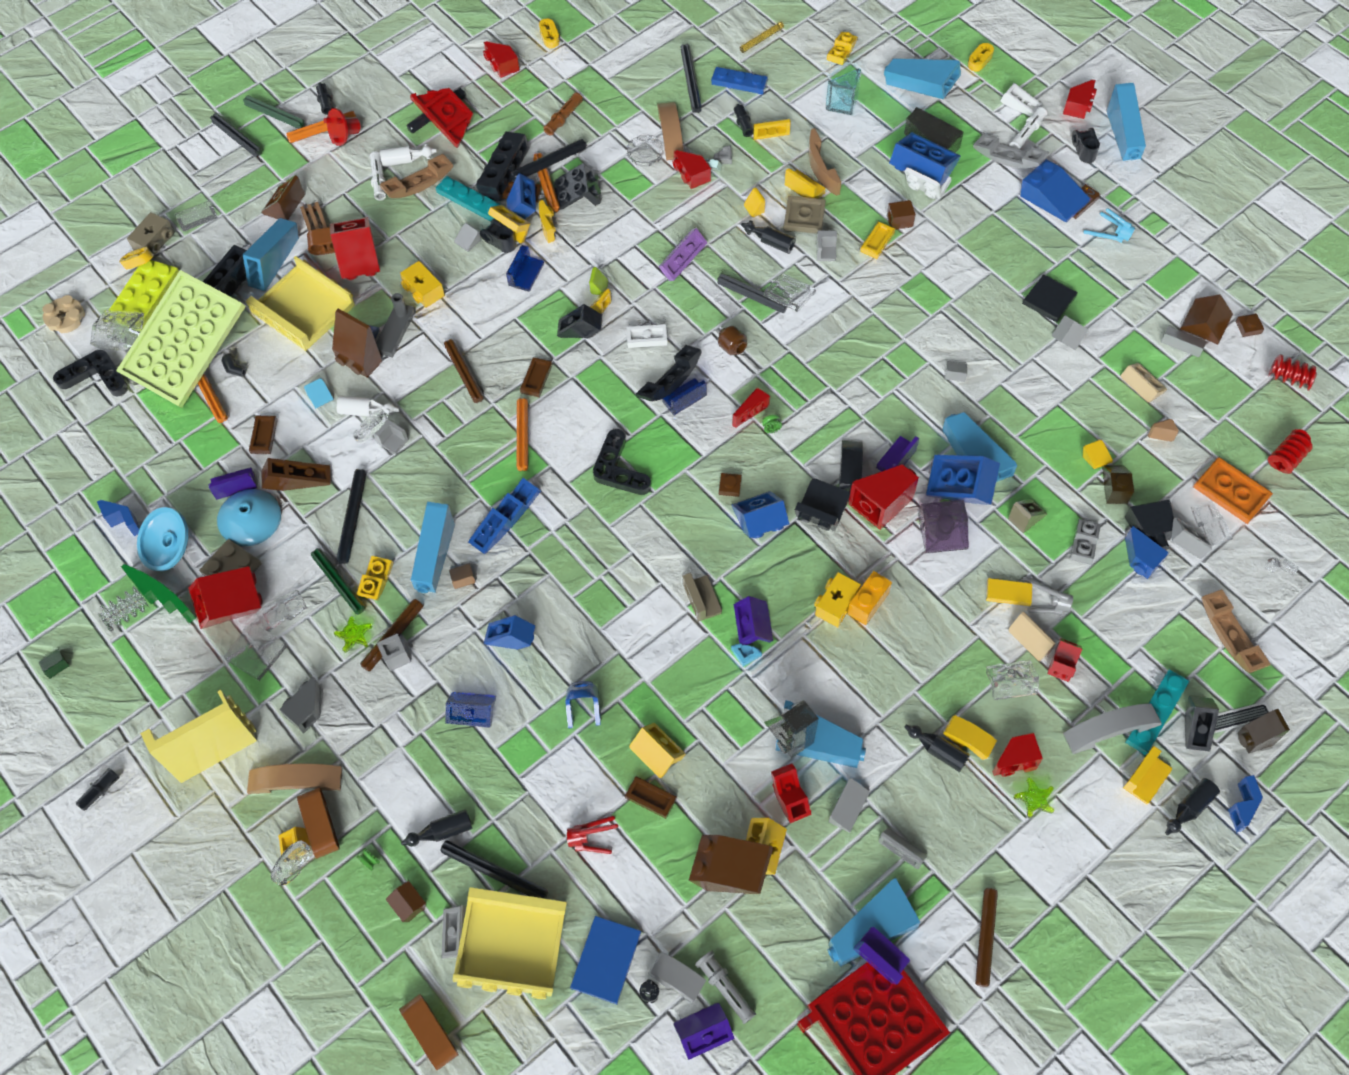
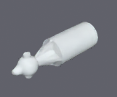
M425 144L422 150L404 146L380 150V157L383 167L412 163L422 155L426 159H430V156L437 152V150L429 147L428 144Z
M339 396L337 400L338 414L371 417L381 412H384L386 415H392L400 411L392 403L382 405L372 398Z

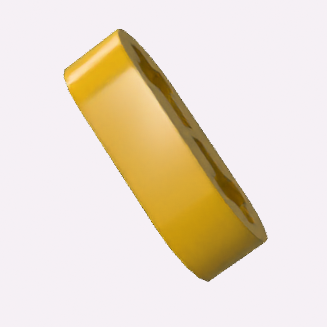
M548 18L542 19L539 22V30L544 45L548 48H555L560 43L555 23Z
M982 43L975 49L968 60V68L971 71H981L992 59L993 45Z
M143 247L125 254L119 262L128 270L147 263L154 255L148 247Z

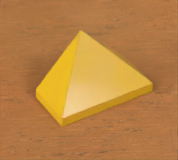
M786 119L754 124L753 138L757 140L790 135L791 121Z

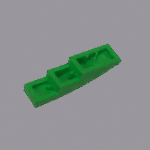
M126 564L120 566L150 604L159 600L169 614L178 609L188 623L196 619L176 594L161 582Z

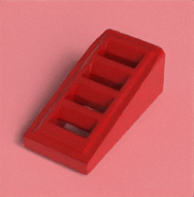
M756 388L733 413L732 426L737 428L769 406L770 396L761 389Z

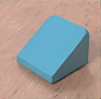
M322 378L304 386L305 392L315 409L334 400Z

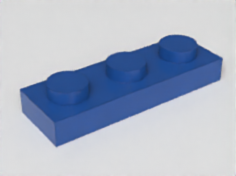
M721 67L715 68L711 79V85L762 95L768 82L767 76Z

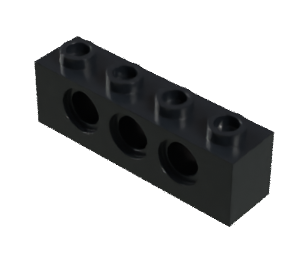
M505 131L488 164L484 167L482 175L477 180L476 188L480 194L492 200H502L506 187L507 189L509 187L508 183L513 180L511 179V172L520 167L530 148L525 134Z
M233 245L203 280V283L231 297L247 278L243 254L247 250Z

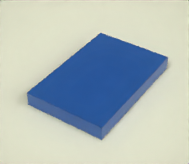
M595 916L570 989L618 1005L641 931Z

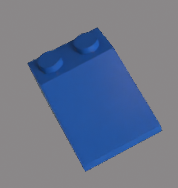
M1047 159L1022 180L1020 197L1066 223L1090 201L1086 193L1062 167Z
M934 455L926 496L972 504L991 505L1000 463L985 456Z

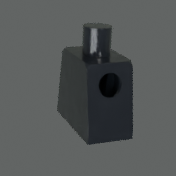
M1170 499L1130 506L1125 515L1131 528L1134 526L1163 549L1168 550L1170 547L1167 541L1172 538L1174 519Z

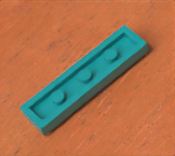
M448 176L436 186L438 194L488 221L495 219L488 214L490 207L501 205Z
M1169 669L1148 703L1152 704L1161 721V725L1139 732L1137 729L1133 730L1125 743L1146 755L1190 681Z

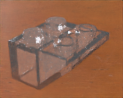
M105 310L92 325L90 345L103 350L129 351L142 331L144 313Z

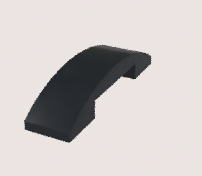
M685 345L674 356L676 363L656 383L648 381L636 393V397L653 402L673 393L683 384L695 368L702 353L701 349Z

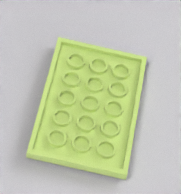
M180 270L116 371L182 408L246 306Z

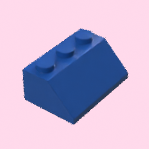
M911 132L895 144L889 164L895 166L899 171H905L908 167L937 181L941 186L947 181L961 155Z

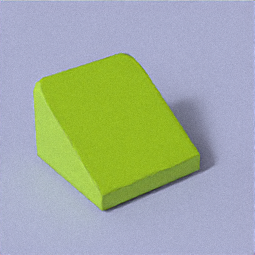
M597 267L592 269L590 276V293L600 295L608 286V279Z

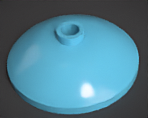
M248 489L235 493L223 503L217 515V526L221 535L238 546H253L264 542L274 534L281 521V509L277 500L270 493L259 489Z
M168 507L158 508L152 511L143 521L137 537V551L141 562L147 568L154 571H166L174 567L184 555L188 545L189 533L186 520L179 511Z

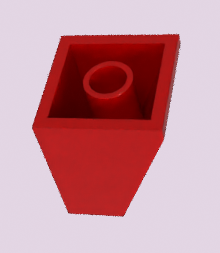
M368 217L330 224V235L342 279L354 280L361 275L374 276L377 272H380Z
M902 464L856 480L852 483L848 505L881 530L914 498L919 477L912 469H908Z
M249 566L199 577L190 585L188 589L200 629L256 613L262 608V596L259 592L257 593L255 587L257 583L254 572H251Z

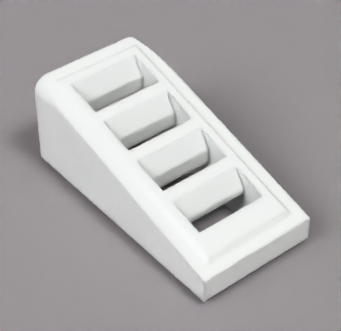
M1015 83L1000 100L1003 104L1028 116H1032L1037 108L1043 105Z

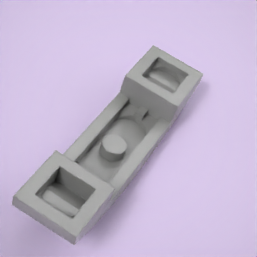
M982 134L973 145L974 149L987 158L1015 168L1038 167L1049 155V151L1034 147L1027 152L1000 144L999 138Z
M1138 704L1115 709L1090 718L1070 728L1063 735L1072 754L1094 748L1097 742L1136 729L1142 732L1160 726L1161 721L1152 704Z

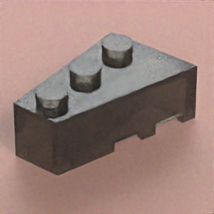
M918 107L907 117L904 131L906 136L913 132L954 153L961 147L964 133L962 130Z
M803 700L785 707L764 723L778 740L777 745L784 754L788 753L793 758L814 743L819 718Z

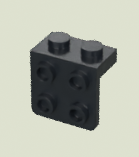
M582 163L554 181L555 192L561 210L583 197L595 206L601 203V190L598 186L599 177L595 170H591Z
M814 478L810 481L802 502L797 503L794 509L795 514L803 522H812L826 531H836L850 499V492Z

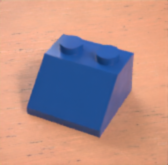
M771 491L731 504L743 532L749 538H760L766 532L779 531L784 526L790 524L784 501Z

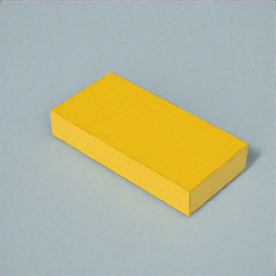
M878 221L861 246L860 252L878 259L894 235L895 228Z
M988 578L986 601L1031 606L1032 583Z

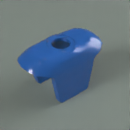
M591 681L572 683L566 691L565 700L568 728H573L574 726L572 699L593 698L596 726L601 725L597 686Z

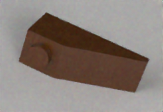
M267 458L261 470L262 489L286 491L328 486L331 484L330 465Z

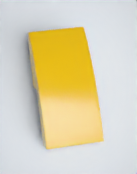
M841 32L835 39V44L829 51L827 60L844 65L858 37L849 32Z
M540 200L539 215L541 228L549 244L555 241L554 232H556L552 221L554 213L550 206H547L543 200Z
M371 556L366 575L362 574L356 595L378 601L388 581L394 562Z
M956 715L952 716L943 732L960 748L968 747L982 760L989 757L997 742L993 736L983 729Z

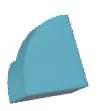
M742 644L731 646L732 652L742 667L762 656L761 651L754 646Z

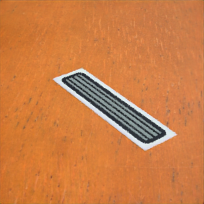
M1267 702L1218 713L1214 733L1244 726L1271 712Z

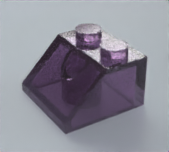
M964 500L921 504L918 519L925 554L967 550L969 548L968 516Z

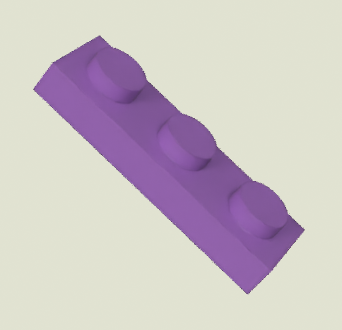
M697 228L692 229L658 267L669 281H674L703 249L707 241Z

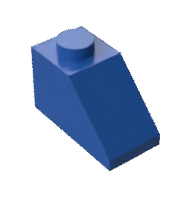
M519 173L507 198V208L525 220L536 211L535 182Z
M1134 526L1125 538L1130 567L1137 574L1148 579L1164 562L1169 552Z
M516 615L488 624L484 644L516 650L529 647L534 640L535 625Z

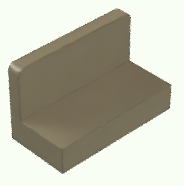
M691 573L682 575L683 587L698 622L722 614V609L707 575L693 579Z

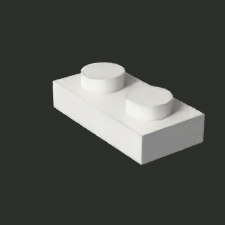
M666 324L626 327L628 348L667 345Z

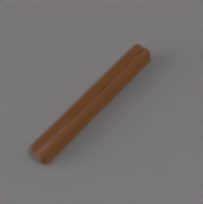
M453 339L445 341V349L473 402L479 403L483 401V394Z
M413 599L378 642L395 634L400 636L423 608L422 603L417 599ZM377 643L360 663L361 667L368 672L383 657Z
M986 888L983 894L975 984L980 987H988L990 985L998 891L992 888Z

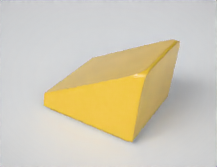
M756 187L753 188L744 203V207L751 217H756L765 211V199Z
M607 288L601 293L590 307L602 314L611 303L610 289Z
M1102 440L1092 442L1083 447V458L1093 469L1113 462Z
M293 827L278 835L281 858L305 853L311 849L305 828Z

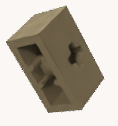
M150 212L127 237V240L133 251L148 247L153 255H155L175 232L169 220Z

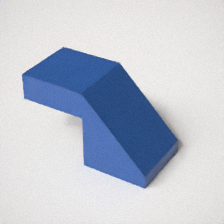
M104 500L97 501L103 518L111 528L125 522L134 536L138 535L140 526L129 507Z
M1254 775L1244 777L1238 783L1244 801L1235 803L1228 809L1236 833L1243 831L1250 824L1263 799Z

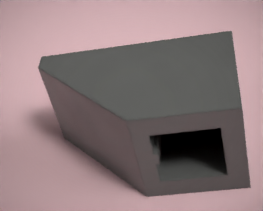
M312 677L309 681H305L292 697L284 701L279 709L284 717L303 734L320 718L321 687L317 680Z

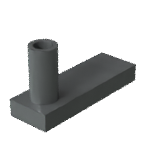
M395 293L391 297L394 308L376 342L380 355L392 358L416 312L413 306L405 305L403 296L400 293Z

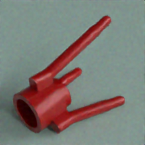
M615 816L567 828L568 847H575V851L611 854L612 850L586 846L584 843H588V834L618 828V824L594 827L615 820Z

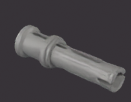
M712 950L698 960L695 965L703 970L709 978L708 983L718 988L728 1004L742 1020V1023L746 1024L756 1013L727 977L728 970L722 968L715 959V953ZM729 991L732 993V995L735 997V999L738 1001V1003L741 1005L742 1008H740V1006L737 1004V1002H736V1001L734 1000V998L731 996V994L729 993Z

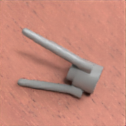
M1023 577V581L1032 583V586L1053 595L1051 605L1055 606L1054 609L1027 608V612L1054 613L1061 616L1063 611H1070L1073 603L1072 595L1058 592L1041 583Z

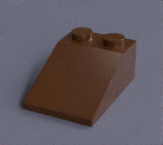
M338 308L335 312L332 344L335 360L341 366L346 365L355 374H361L368 378L382 362L372 330L369 325Z
M702 835L689 881L706 891L761 894L773 847L722 835Z

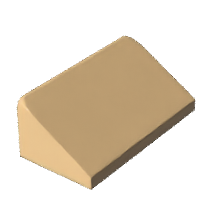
M1140 363L1128 365L1120 376L1148 403L1167 391V388Z
M1025 612L1018 616L1008 630L1038 661H1041L1051 653L1056 644Z

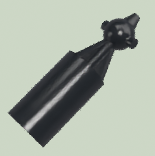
M752 220L747 223H741L747 235L755 233L761 239V242L787 254H790L794 248L796 238L769 226L755 227Z
M906 724L904 726L911 738H919L929 754L959 773L961 772L970 757L969 753L940 735L922 733L921 728L917 725L911 726Z
M1203 778L1178 804L1176 818L1170 819L1167 822L1165 834L1178 833L1181 830L1182 823L1197 819L1220 794L1218 786L1211 780Z
M467 809L431 821L419 834L415 832L409 833L401 841V845L415 847L420 841L439 842L472 830L473 827Z

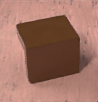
M911 200L888 204L887 219L890 227L898 230L914 226L916 214Z

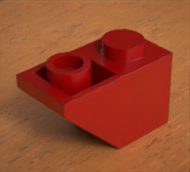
M488 41L483 42L485 49L483 55L486 61H490L493 72H497L500 78L520 71L518 57L510 46Z
M1092 79L1070 88L1063 111L1064 115L1084 119L1086 112L1090 113L1093 101H1090V99L1094 100L1097 91L1094 88L1096 80Z
M679 150L674 151L673 167L676 171L680 172L683 182L687 183L691 189L711 181V168L703 156Z
M1030 733L1012 737L992 771L993 775L1007 777L1019 770H1024V772L1036 770L1043 757L1035 734Z

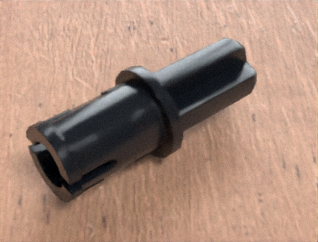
M319 82L318 86H316L317 101L320 103L322 113L328 115L329 111L333 109L331 105L332 98L328 93L326 84Z
M736 104V107L733 109L737 117L736 122L741 127L743 136L750 137L753 135L754 130L750 123L751 118L746 113L743 105Z
M108 768L94 783H90L91 787L76 801V805L83 811L87 810L101 795L105 796L108 788L120 777Z
M647 979L646 982L641 984L639 990L641 998L646 1003L651 1002V1004L657 1001L659 987L651 979Z

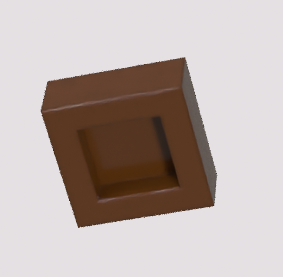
M1257 313L1239 316L1235 321L1242 337L1259 335L1264 331Z
M721 473L719 495L739 497L742 475Z

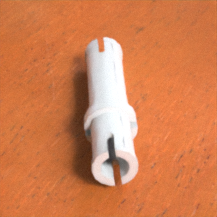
M1038 107L1036 112L1026 120L1025 126L1009 146L1021 149L1031 134L1040 127L1042 120L1048 114L1047 110L1043 107Z
M375 151L370 153L371 185L374 189V198L381 201L386 198V193L381 189L377 181L381 184L386 180L383 177L380 152Z

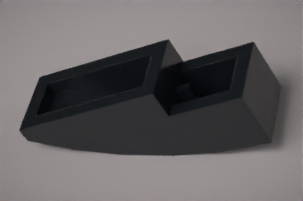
M842 440L839 488L851 492L852 483L862 479L863 442Z

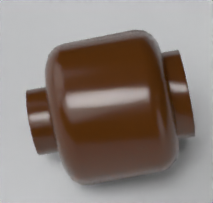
M729 326L719 332L718 345L731 356L739 355L747 347V336L736 326Z

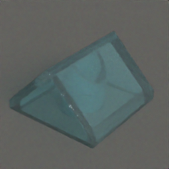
M860 68L828 81L825 107L827 111L847 115L853 114L859 93Z

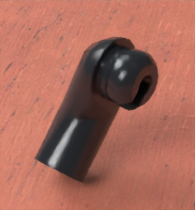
M233 354L223 355L221 362L227 373L240 377L246 375V368L235 365V356Z

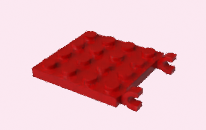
M868 962L808 1004L807 1007L811 1013L799 1020L797 1024L801 1032L804 1033L818 1022L854 1075H896L950 1034V1031L904 969L900 973L903 978L896 985L890 983Z

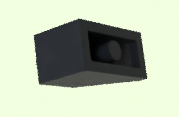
M583 304L559 319L557 336L560 338H589L601 331L602 314Z
M1189 695L1185 712L1186 749L1210 752L1219 708L1213 698Z

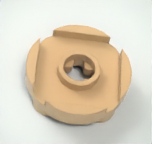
M70 295L56 299L44 305L42 309L44 312L43 321L53 332L54 330L60 333L71 332L81 325L80 320L82 316L83 318L85 317V311L81 304Z

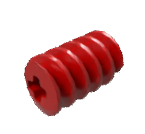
M1279 354L1271 365L1268 377L1274 373V380L1283 376L1282 383L1291 379V386L1298 381L1300 389L1304 384H1307V391H1310L1317 376L1316 366L1312 365L1308 369V363L1304 362L1300 366V361L1297 359L1291 364V357H1287L1283 361V355Z
M1301 429L1292 430L1271 456L1268 457L1267 460L1270 466L1285 474L1292 473L1294 468L1313 449L1310 435Z

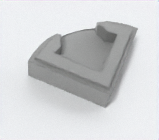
M731 146L723 147L722 150L714 154L713 159L718 160L721 164H732Z

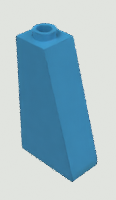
M893 59L884 70L886 85L944 99L961 76L960 61Z
M1134 83L1115 84L1106 112L1122 160L1141 159L1146 144Z
M279 218L243 254L249 287L262 291L268 289L299 239L297 223Z
M963 412L952 414L945 419L942 430L956 455L985 456L999 462L1000 467L996 482L1014 476L1017 468L1016 462L968 415Z
M427 501L411 576L414 589L421 593H436L455 527L449 505Z
M785 700L776 742V751L854 768L858 767L859 761H864L866 748L862 747L863 739L791 701Z
M896 878L891 880L830 939L828 944L830 948L827 950L834 963L838 962L839 966L842 967L861 957L853 948L870 927H875L890 942L918 928L921 922Z

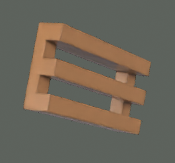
M315 202V206L307 205L308 208L305 209L304 206L300 207L308 232L312 228L307 213H310L315 229H320L314 211L318 212L323 228H327L318 202Z

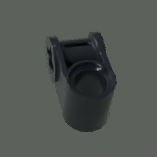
M1089 128L1085 131L1074 130L1072 132V143L1076 148L1079 159L1084 163H1093L1096 160L1100 147V142L1097 139L1094 128Z
M492 219L487 228L480 230V236L488 244L493 245L504 253H510L515 250L516 242L513 230L498 220Z

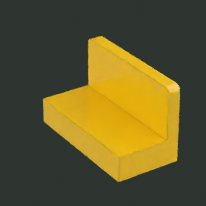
M790 168L785 171V186L800 196L819 199L825 194V187L801 171H793Z
M503 205L490 207L488 214L512 229L517 242L524 243L530 223Z
M655 723L642 727L629 746L659 778L666 774L672 764L681 761L686 755Z
M1155 746L1150 749L1123 787L1145 804L1150 803L1172 771L1169 765L1158 759L1162 751Z

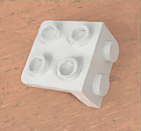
M908 167L905 169L908 186L915 191L921 190L925 192V195L932 199L937 198L940 200L952 181L951 177H948L947 181L940 186L937 181Z

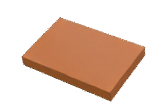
M1220 457L1212 463L1193 486V488L1247 525L1273 494Z

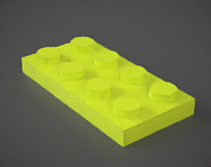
M153 260L138 266L106 313L105 318L107 321L142 331L177 276L178 268Z

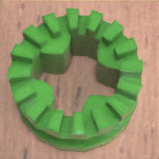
M769 415L762 420L764 431L771 434L772 431L775 433L774 431L777 432L782 428L778 415Z
M364 848L363 854L357 855L356 858L372 871L374 864H379L380 861L374 855L371 856L372 853H369Z

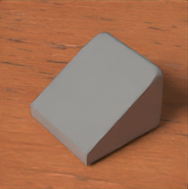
M465 223L455 238L454 243L469 252L481 241L479 231Z
M947 361L945 379L965 382L967 364Z

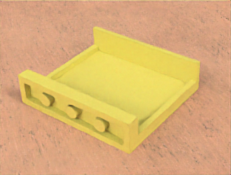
M295 256L296 266L258 300L250 296L245 301L252 314L307 351L334 326L335 312L338 308L348 313L355 304L350 290L347 288L343 289L334 279L327 278L321 270H315L306 260L302 261Z
M221 690L217 691L223 704L161 738H158L150 729L140 733L149 753L180 783L257 741L253 734L257 732L251 720L247 718L246 714L241 711L239 705L235 704L231 695L226 697Z
M470 887L453 982H457V986L462 988H472V985L482 986V990L488 992H497V989L507 990V994L521 996L522 992L531 993V997L535 999H546L547 996H552L567 902Z

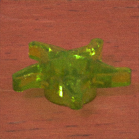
M349 617L343 631L334 632L335 637L345 640V646L342 648L343 652H348L355 644H361L367 648L368 643L364 634L367 630L372 629L371 623L357 625L354 623V618Z
M1029 777L1026 780L1028 791L1017 793L1013 798L1025 802L1029 819L1032 818L1033 812L1038 809L1052 814L1054 808L1049 806L1046 799L1052 793L1054 787L1050 786L1048 789H1039L1037 784Z

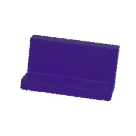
M899 436L877 463L876 468L882 472L902 464L905 465L916 452L919 438L915 436L910 442Z
M251 467L211 478V483L208 484L216 500L232 496L243 490L257 488L254 471Z
M748 596L733 604L739 644L748 645L756 640L768 643L773 641L766 601Z
M870 927L853 948L890 983L896 985L903 978L900 973L910 962V959L875 927Z
M715 1003L673 1023L688 1060L735 1039L728 1019L719 1003Z

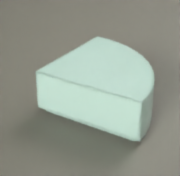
M705 159L711 169L721 170L722 164L718 160Z

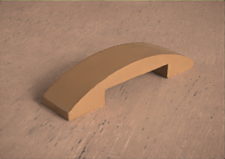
M675 102L657 104V110L661 123L666 161L674 160V151L684 152L678 112Z
M811 129L808 154L812 171L818 181L828 191L836 196L840 195L841 180L835 168L827 170L820 156L821 139L816 129Z
M444 154L428 160V167L401 180H398L395 176L381 183L380 187L389 198L407 197L419 193L441 180L453 168V164Z
M1221 589L1203 596L1201 599L1207 616L1222 644L1234 660L1249 674L1270 666V662L1259 645L1253 646L1231 612L1234 607L1224 591Z
M282 764L249 770L247 793L260 794L271 793L272 790L317 789L319 787L322 791L341 790L342 767L325 764Z

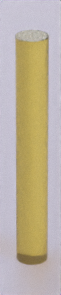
M777 23L740 46V51L744 53L784 28L783 23Z

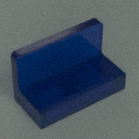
M521 245L506 273L508 286L527 292L531 290L544 266L543 260L530 257L528 246Z
M693 378L663 398L662 402L673 415H676L707 396V383L704 380L698 382L696 378Z
M452 692L446 701L445 724L490 728L492 725V707L496 701V696Z

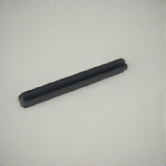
M682 44L680 46L691 109L693 113H700L701 102L690 45Z
M579 139L512 171L511 179L515 181L519 173L526 177L585 150L587 143L583 139Z
M356 469L354 471L336 560L340 564H347L349 562L366 479L364 469Z
M448 840L444 841L440 851L442 854L527 896L546 899L548 895L547 889Z

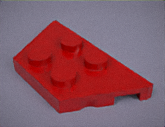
M450 88L440 89L439 91H427V94L422 95L412 93L410 99L458 148L473 118V112Z

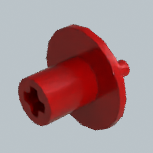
M338 108L331 109L327 118L323 119L324 123H327V130L332 143L337 146L344 145L349 134H358L360 132L358 118H345L342 111Z

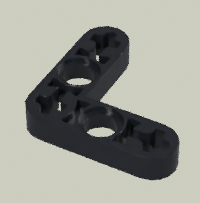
M96 350L58 370L53 375V381L60 389L71 388L98 373L113 396H122L128 391L127 383L121 374L116 371V366L105 350ZM80 367H87L84 372H77ZM114 370L110 376H104L106 371ZM117 381L120 387L116 388L112 382Z
M620 429L609 431L593 468L594 480L599 484L638 495L649 493L651 490V480L648 475L617 466L626 443L625 433ZM616 437H620V439L616 441L615 447H613V439H616ZM606 453H613L615 457L607 460L604 458V455ZM603 465H605L606 474L604 473L602 476H599V473H602L604 469ZM620 475H625L628 479L621 483L616 478ZM645 482V485H642V487L638 486V484Z

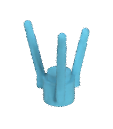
M1107 208L1106 212L1111 216L1103 212L1100 215L1118 226L1115 232L1118 236L1089 230L1083 231L1084 234L1112 239L1122 243L1123 240L1129 241L1136 227Z

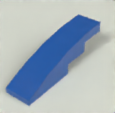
M522 478L511 494H506L496 510L494 508L491 509L468 543L483 554H486L515 525L541 490Z

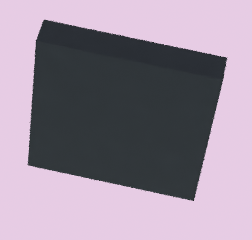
M1043 274L1025 297L1022 304L1057 323L1074 301L1078 292Z

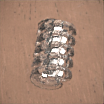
M135 586L132 587V595L124 591L125 599L116 596L117 604L109 600L108 609L103 605L100 606L101 613H98V615L110 632L114 631L113 623L121 627V619L129 622V614L136 618L138 616L137 609L144 613L146 611L145 605L150 607Z

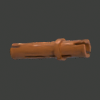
M575 92L561 109L551 116V120L543 127L544 132L552 136L559 127L565 124V120L577 106L582 103L583 97Z

